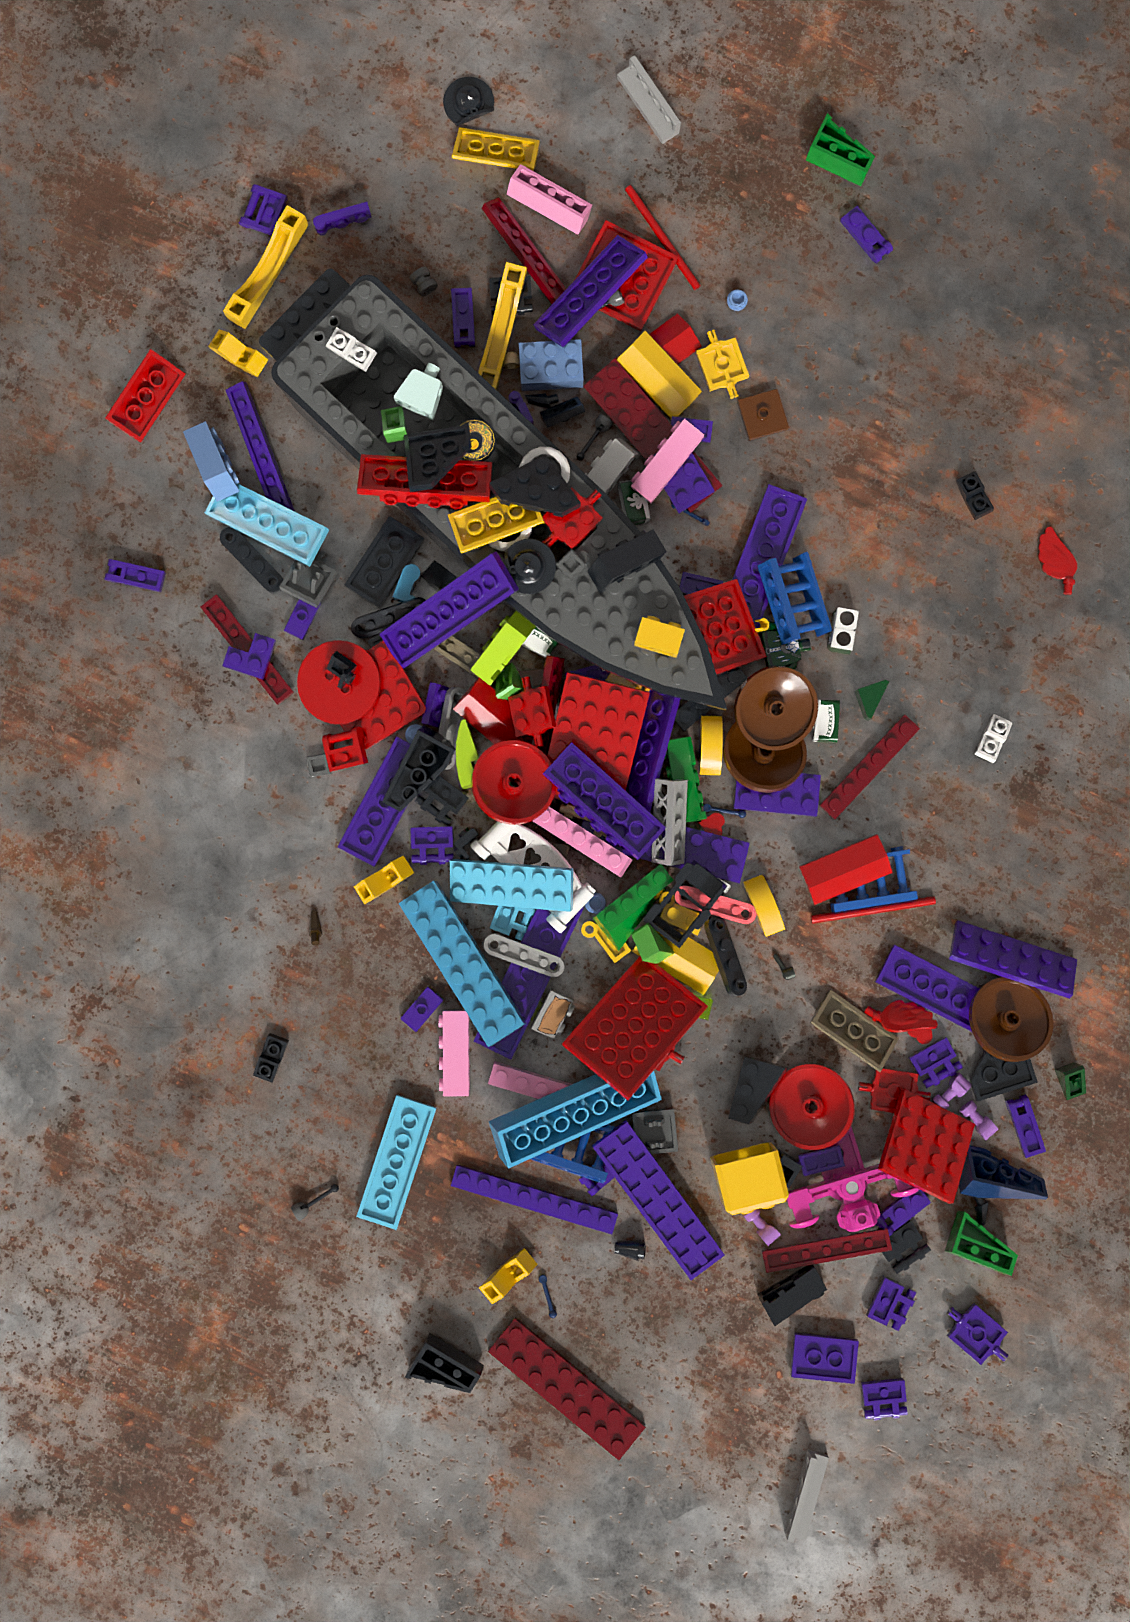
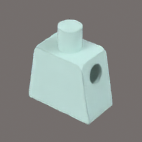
M428 363L424 373L413 369L395 393V403L433 421L443 389L442 382L436 379L440 368Z

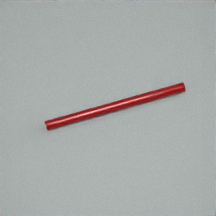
M632 185L626 187V193L664 248L679 257L676 265L692 288L697 290L701 285Z
M935 896L904 902L811 915L810 918L811 923L814 924L936 904Z

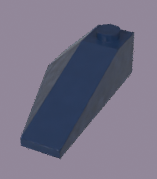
M969 1145L959 1181L960 1194L978 1198L1043 1200L1048 1198L1043 1178L1023 1168L1017 1169L1009 1165V1161L1004 1158L1001 1160L995 1158L987 1149Z

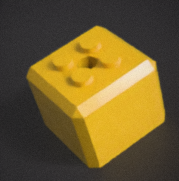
M772 1142L760 1143L710 1157L720 1199L728 1213L732 1215L739 1213L749 1214L754 1212L755 1209H769L774 1207L775 1204L783 1203L787 1200L789 1193L779 1153Z

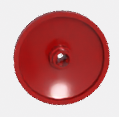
M508 740L492 745L479 757L472 772L471 787L477 804L489 817L504 824L520 825L537 819L550 806L556 792V786L543 775L551 765V762L540 749L527 742ZM513 782L515 784V787H511L509 783Z
M805 1064L796 1066L783 1075L771 1093L769 1110L774 1127L787 1142L798 1148L819 1150L836 1144L846 1135L854 1119L855 1102L849 1085L837 1072L826 1066ZM813 1102L817 1106V1110L814 1111L811 1109Z

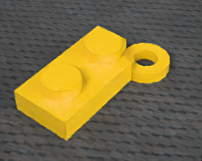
M663 892L660 895L659 903L663 901V898L667 896L669 892ZM673 895L671 902L663 908L660 917L669 924L687 930L699 913L676 904ZM694 929L692 933L698 935L700 929Z
M587 921L582 925V934L587 938L595 936L614 963L631 951L626 943L618 951L594 922ZM588 925L594 929L590 934L585 931Z

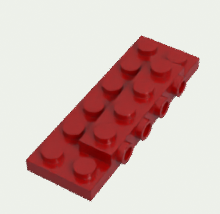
M361 454L357 494L380 496V501H384L387 505H395L397 502H401L411 507H415L418 504H428L432 508L450 505L453 509H461L463 506L468 507V501L490 502L489 483L491 482L492 462L459 460L433 489L410 492L406 457Z

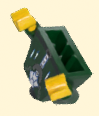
M766 618L755 620L761 626L756 628L755 631H764L760 634V639L767 656L764 658L766 667L785 666L795 670L798 662L801 660L800 652L811 650L809 638L782 645L775 622L768 621Z

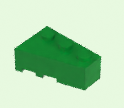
M827 113L810 147L806 161L862 186L875 156L857 139L853 140L848 136L846 130L842 126H837L831 120L832 117Z
M957 1211L945 1252L999 1273L1012 1276L1018 1255L989 1233L986 1228L978 1224L965 1211Z

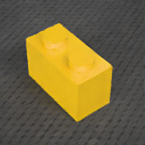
M654 616L642 617L634 646L677 658L685 629H682L680 624L669 622L668 624L661 623L660 619Z

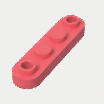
M690 886L679 887L684 889L689 896L704 907L711 899L697 888ZM676 891L674 898L679 905L702 911L689 899L683 900L679 892ZM720 896L710 909L711 915L742 924H750L756 918V912L751 904ZM743 910H747L749 913L746 918L741 915Z

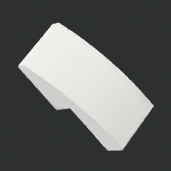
M337 327L326 344L328 349L365 372L377 354L375 350L357 341L355 337Z
M993 714L980 739L975 755L994 763L1003 742L1007 739L1012 722Z

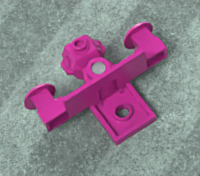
M850 1127L846 1135L836 1144L832 1145H840L843 1151L845 1166L821 1172L823 1178L821 1182L788 1191L789 1196L786 1201L788 1207L792 1209L795 1218L794 1221L789 1223V1226L792 1228H805L816 1223L819 1215H812L809 1203L826 1196H831L842 1201L839 1213L836 1216L839 1227L849 1232H856L874 1226L880 1216L878 1205L864 1197V1192L869 1183L885 1178H893L896 1189L891 1191L890 1194L894 1197H907L916 1193L919 1189L878 1170L879 1164L864 1168L852 1127Z

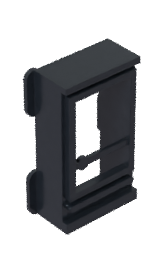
M695 860L683 866L675 877L677 883L660 904H654L644 917L645 923H649L678 948L683 945L694 929H700L711 915V907L727 888L725 883ZM685 880L711 898L705 907L689 896L684 889L679 888ZM676 891L702 909L684 934L659 916Z

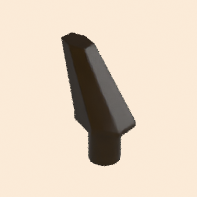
M312 910L309 936L311 937L312 945H319L322 929L317 911Z

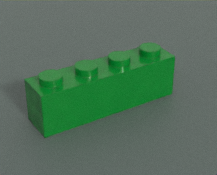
M691 737L669 740L665 754L669 766L665 767L667 779L688 780L686 823L704 820L707 817L706 812L702 811L701 808L703 807V796L701 791L698 790L699 776L697 770H695L696 760Z
M660 864L592 919L619 951L665 888L674 880Z

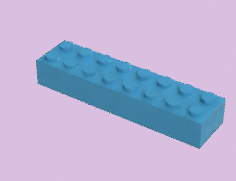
M432 881L398 903L488 1047L526 1024L525 1019L437 881Z
M654 1071L629 1100H626L595 1074L488 1122L499 1157L509 1169L662 1099Z

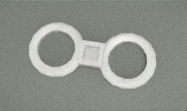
M552 447L535 448L529 451L520 463L519 467L546 454L560 464L561 476L566 483L570 479V466L567 458L560 451ZM532 527L523 530L521 535L514 541L501 542L496 540L488 544L496 550L505 551L515 542L529 539Z

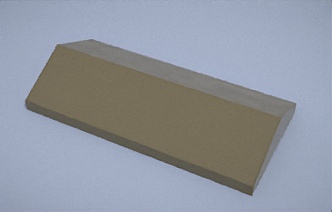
M832 990L824 997L811 1020V1024L879 1072L882 1071L899 1040L893 1033L885 1030L880 1024L874 1022L869 1016Z

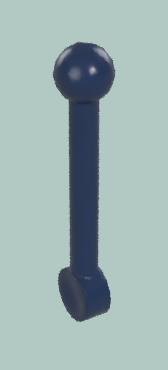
M687 509L683 511L700 521L703 525L709 526L710 522L699 517L693 512L691 513Z
M710 804L703 806L705 812L715 811L738 815L740 818L746 817L744 810L734 811L711 807Z
M543 1274L539 1276V1282L543 1286L550 1310L549 1317L555 1318L557 1312L553 1309L546 1284L547 1277Z

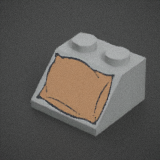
M551 988L531 1029L551 1038H555L556 1034L560 1036L565 1028V1024H563L565 1017H570L575 1008L572 1004L574 1000Z

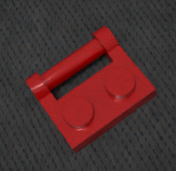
M360 726L334 735H323L322 743L330 772L368 763L362 739L363 730ZM353 739L354 745L334 749V743Z

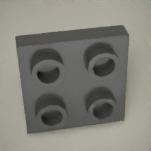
M295 560L282 581L280 590L317 608L336 577L337 571L316 560H313L310 567Z
M674 1108L632 1113L633 1129L651 1154L678 1152Z

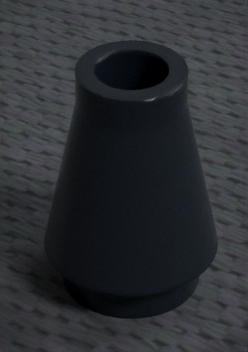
M641 1240L616 1241L615 1254L636 1261L645 1259L646 1242H641Z

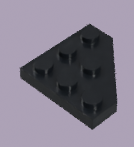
M469 424L404 435L410 492L433 489L472 448Z
M546 454L489 483V488L503 505L523 506V509L535 512L542 510L551 512L554 516L563 517L581 507V502Z
M984 1051L969 1080L972 1084L971 1087L976 1101H982L1038 1083L1030 1059L1020 1062H1009L1000 1060Z

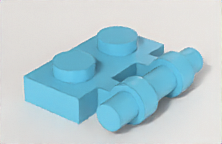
M498 906L490 929L508 936L512 928L518 931L515 938L522 941L536 910L532 908ZM518 911L524 912L520 924L515 922Z

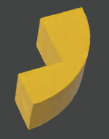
M220 329L208 346L233 365L258 377L268 361L260 352L246 347L229 332Z
M701 716L700 775H721L722 716Z
M403 855L383 869L363 879L354 888L363 903L366 904L414 874V871Z
M763 874L744 881L746 893L754 906L758 923L764 935L767 937L785 930L777 904Z
M524 1248L500 1266L479 1289L493 1304L502 1299L519 1280L528 1276L538 1264Z

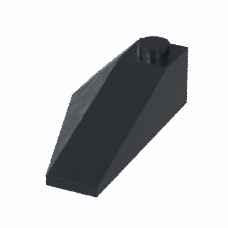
M423 725L418 729L382 802L401 812L447 768L456 749L441 734Z

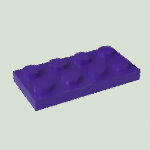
M801 773L798 779L789 787L770 793L751 790L736 780L733 809L817 817L821 775Z

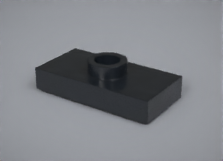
M578 396L541 411L540 415L548 428L584 413L585 409Z

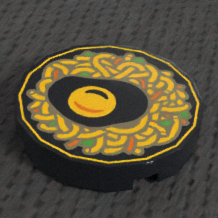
M466 420L459 424V426L469 424L472 448L461 459L483 462L495 450V433L490 425L482 420Z

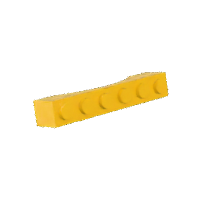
M288 205L286 206L275 225L272 237L258 265L246 282L233 293L223 312L228 320L243 329L247 328L307 229L308 222L305 215Z
M508 262L505 265L491 329L478 371L496 390L527 274V267Z

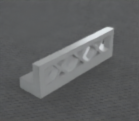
M634 55L629 60V67L617 74V79L660 142L664 144L679 134L681 122Z
M655 779L653 816L666 827V833L664 838L660 835L652 844L651 862L670 866L684 864L688 780ZM662 784L667 785L665 797L661 792ZM663 805L666 808L665 817L661 814V807ZM661 847L665 851V859L659 858V849Z
M807 1449L784 1530L789 1542L794 1543L795 1538L806 1541L829 1460L826 1454Z

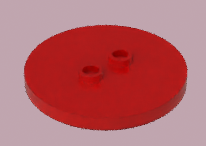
M334 640L325 642L308 653L299 668L297 688L303 705L314 717L330 724H349L361 719L373 708L379 697L381 677L375 660L364 648L348 641ZM336 651L357 665L354 672L356 674L355 679L350 685L346 684L342 689L337 687L340 678L327 670L331 656Z

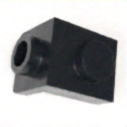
M336 651L331 656L327 670L340 678L337 687L342 689L346 684L350 685L355 679L356 674L354 672L357 665Z
M468 827L458 834L460 839L453 843L456 846L453 850L460 859L465 857L468 860L471 858L464 850V847L479 835L474 828L471 830Z

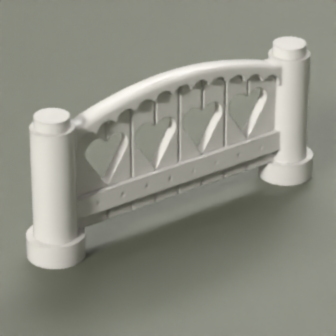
M497 821L479 841L475 840L470 845L484 860L492 855L500 863L524 864L526 850L533 848L535 854L541 856V861L531 865L541 866L542 863L547 862L550 867L572 868L552 844L521 824L510 825ZM513 833L519 834L520 839L525 840L526 846L522 849L508 852L511 835ZM573 870V910L571 912L549 910L551 914L546 920L559 933H562L567 928L566 924L594 896L596 890L588 882L585 885L582 884Z

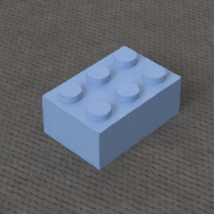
M581 339L570 340L564 347H561L554 341L519 343L522 391L583 388Z
M205 421L183 431L202 479L215 500L218 502L240 492L237 483L240 481L231 467L233 466L229 456L226 455L224 451L226 448L215 428L210 429Z

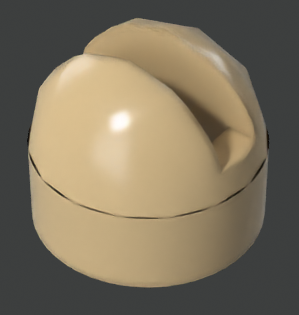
M513 351L508 352L505 355L504 367L508 369L519 368V355Z

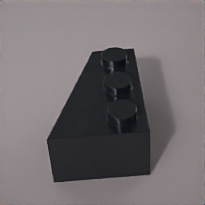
M654 529L649 532L643 530L637 533L634 539L630 541L624 539L615 545L616 548L612 550L606 548L597 554L598 558L587 572L601 594L606 591L610 584L616 581L620 583L624 580V577L634 572L637 573L657 562L667 551Z
M745 1056L728 1119L748 1125L753 1123L767 1102V1099L788 1070V1067Z
M808 1265L759 1292L757 1295L773 1325L777 1326L812 1300L822 1297L827 1288L814 1265Z
M429 1333L411 1362L405 1378L425 1380V1383L431 1384L433 1382L444 1385L446 1388L471 1393L481 1377L484 1365Z

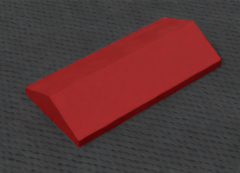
M678 313L649 334L677 365L702 347L691 326Z
M150 349L107 413L105 419L141 443L184 378L185 373Z
M480 677L477 678L452 708L493 744L508 740H518L532 744L533 736L516 738L509 702L506 699H498L496 697V690Z
M878 834L799 866L814 905L893 873L887 853Z

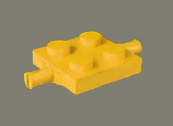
M710 330L707 332L711 344L706 348L696 351L708 389L713 391L719 388H727L730 399L736 398L739 395L735 384L749 378L737 340L732 338L726 341H718L715 330Z

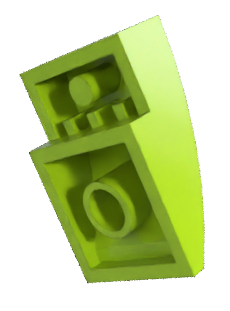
M466 719L461 720L456 740L457 772L461 787L465 790L471 788L473 765L479 759Z

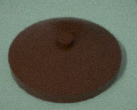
M769 666L753 673L740 687L734 704L735 721L740 732L752 744L766 750H783L798 744L809 734L818 714L817 694L811 682L800 672L785 666Z
M735 722L725 737L723 758L728 771L740 784L754 791L770 793L783 790L798 779L806 764L807 749L804 739L798 744L783 750L762 749L747 740Z
M1000 977L983 985L975 993L971 1001L969 1023L972 1033L980 1046L990 1055L1009 1062L1025 1061L1039 1054L1049 1043L1053 1032V1015L1046 998L1037 988Z

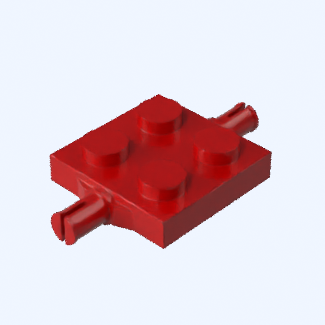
M571 487V490L581 502V507L563 517L554 516L551 512H546L542 516L544 523L551 531V534L543 541L548 548L559 540L573 550L603 520L593 507V504L602 496L596 489L585 498Z
M530 677L521 678L524 690L519 694L508 697L516 738L533 736L535 747L540 748L544 746L541 734L546 730L556 727L548 686L533 689Z
M883 1068L879 1072L875 1069L874 1079L871 1083H858V1091L870 1092L871 1110L894 1113L900 1092L904 1089L930 1101V1097L927 1096H931V1092L918 1091L917 1082L919 1074L887 1068Z

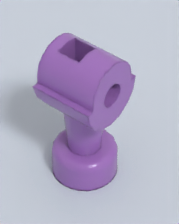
M960 1072L949 1080L950 1087L942 1096L938 1094L932 1099L938 1106L947 1109L949 1107L947 1102L956 1095L958 1097L963 1096L971 1088L972 1084Z
M971 1100L963 1105L959 1111L964 1117L970 1116L976 1125L977 1133L986 1141L998 1128L987 1116L982 1117L976 1111L977 1105Z
M755 1209L754 1212L749 1214H743V1217L748 1222H754L759 1229L756 1232L768 1246L781 1236L772 1224H767L759 1216L760 1209Z

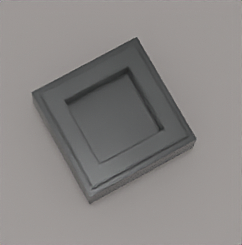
M571 549L556 563V566L572 581L587 564Z
M325 753L306 757L311 778L331 774Z

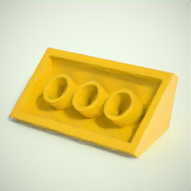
M459 127L452 158L516 169L521 164L534 171L540 140Z
M646 331L616 359L630 377L671 420L672 416L678 417L702 392Z
M496 497L491 498L490 502H480L448 514L461 553L544 523L540 512L523 509V506L510 504V506L503 505Z
M656 931L674 951L673 955L659 962L658 965L674 978L704 995L719 972L713 952L689 937L678 948ZM635 945L632 952L640 956L639 951Z

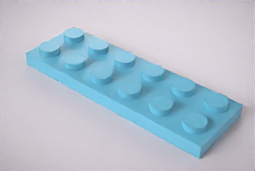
M238 483L237 486L240 492L218 502L212 497L204 512L206 515L309 567L329 532L327 527Z
M452 859L450 860V901L571 912L573 910V868Z
M396 1095L356 1217L397 1230L437 1107Z

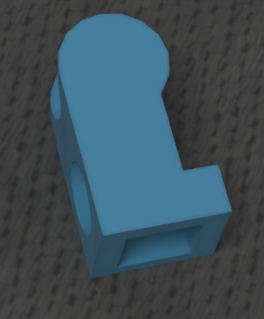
M409 564L404 567L393 594L394 600L404 602L415 598L412 594L416 584L421 580V571L418 566Z

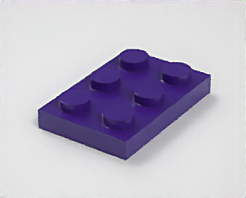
M693 453L690 454L664 487L678 513L683 512L715 492Z
M794 1332L791 1377L855 1384L858 1339Z

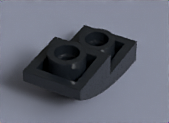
M975 471L956 480L964 502L974 520L993 512L994 507L984 492L985 486Z
M435 560L432 561L421 575L435 590L439 591L457 579L453 573Z
M269 1033L253 1076L273 1083L289 1040Z

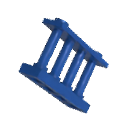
M808 552L792 558L794 563L778 566L777 559L773 558L758 565L782 645L800 639V633L815 630L816 636L820 637L833 631ZM796 571L799 583L784 585L781 574ZM803 591L806 602L791 605L787 594ZM809 610L812 622L797 625L794 613Z
M903 846L890 848L891 852L887 853L888 857L894 856L899 885L898 893L890 894L887 891L884 876L877 879V897L869 898L864 884L857 887L858 895L856 900L848 901L845 893L838 895L837 899H835L836 903L830 904L831 911L840 912L918 899L917 891H910V887H907L902 857L904 854H910V849L903 850Z
M606 1124L604 1127L593 1130V1132L602 1134L604 1137L616 1127ZM591 1132L580 1137L575 1156L571 1161L563 1158L562 1152L565 1143L555 1147L551 1154L544 1152L530 1159L602 1184L606 1181L608 1173L603 1172L604 1168L602 1166L604 1162L598 1154L594 1165L591 1167L583 1165L582 1159Z

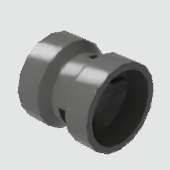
M427 267L417 269L409 277L411 282L417 285V291L422 297L432 293L438 286L436 281L430 277Z

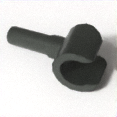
M774 954L773 958L779 965L783 978L785 980L795 978L796 975L793 967L786 968L778 954Z

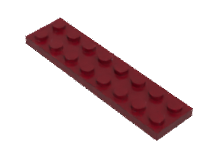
M615 358L583 386L645 460L659 451L657 447L664 438L669 439L673 434L671 432L673 426ZM693 451L695 459L716 492L723 485ZM714 493L692 505L687 510L692 513Z
M516 1317L513 1318L488 1349V1352L617 1460L622 1458L646 1428L643 1422Z

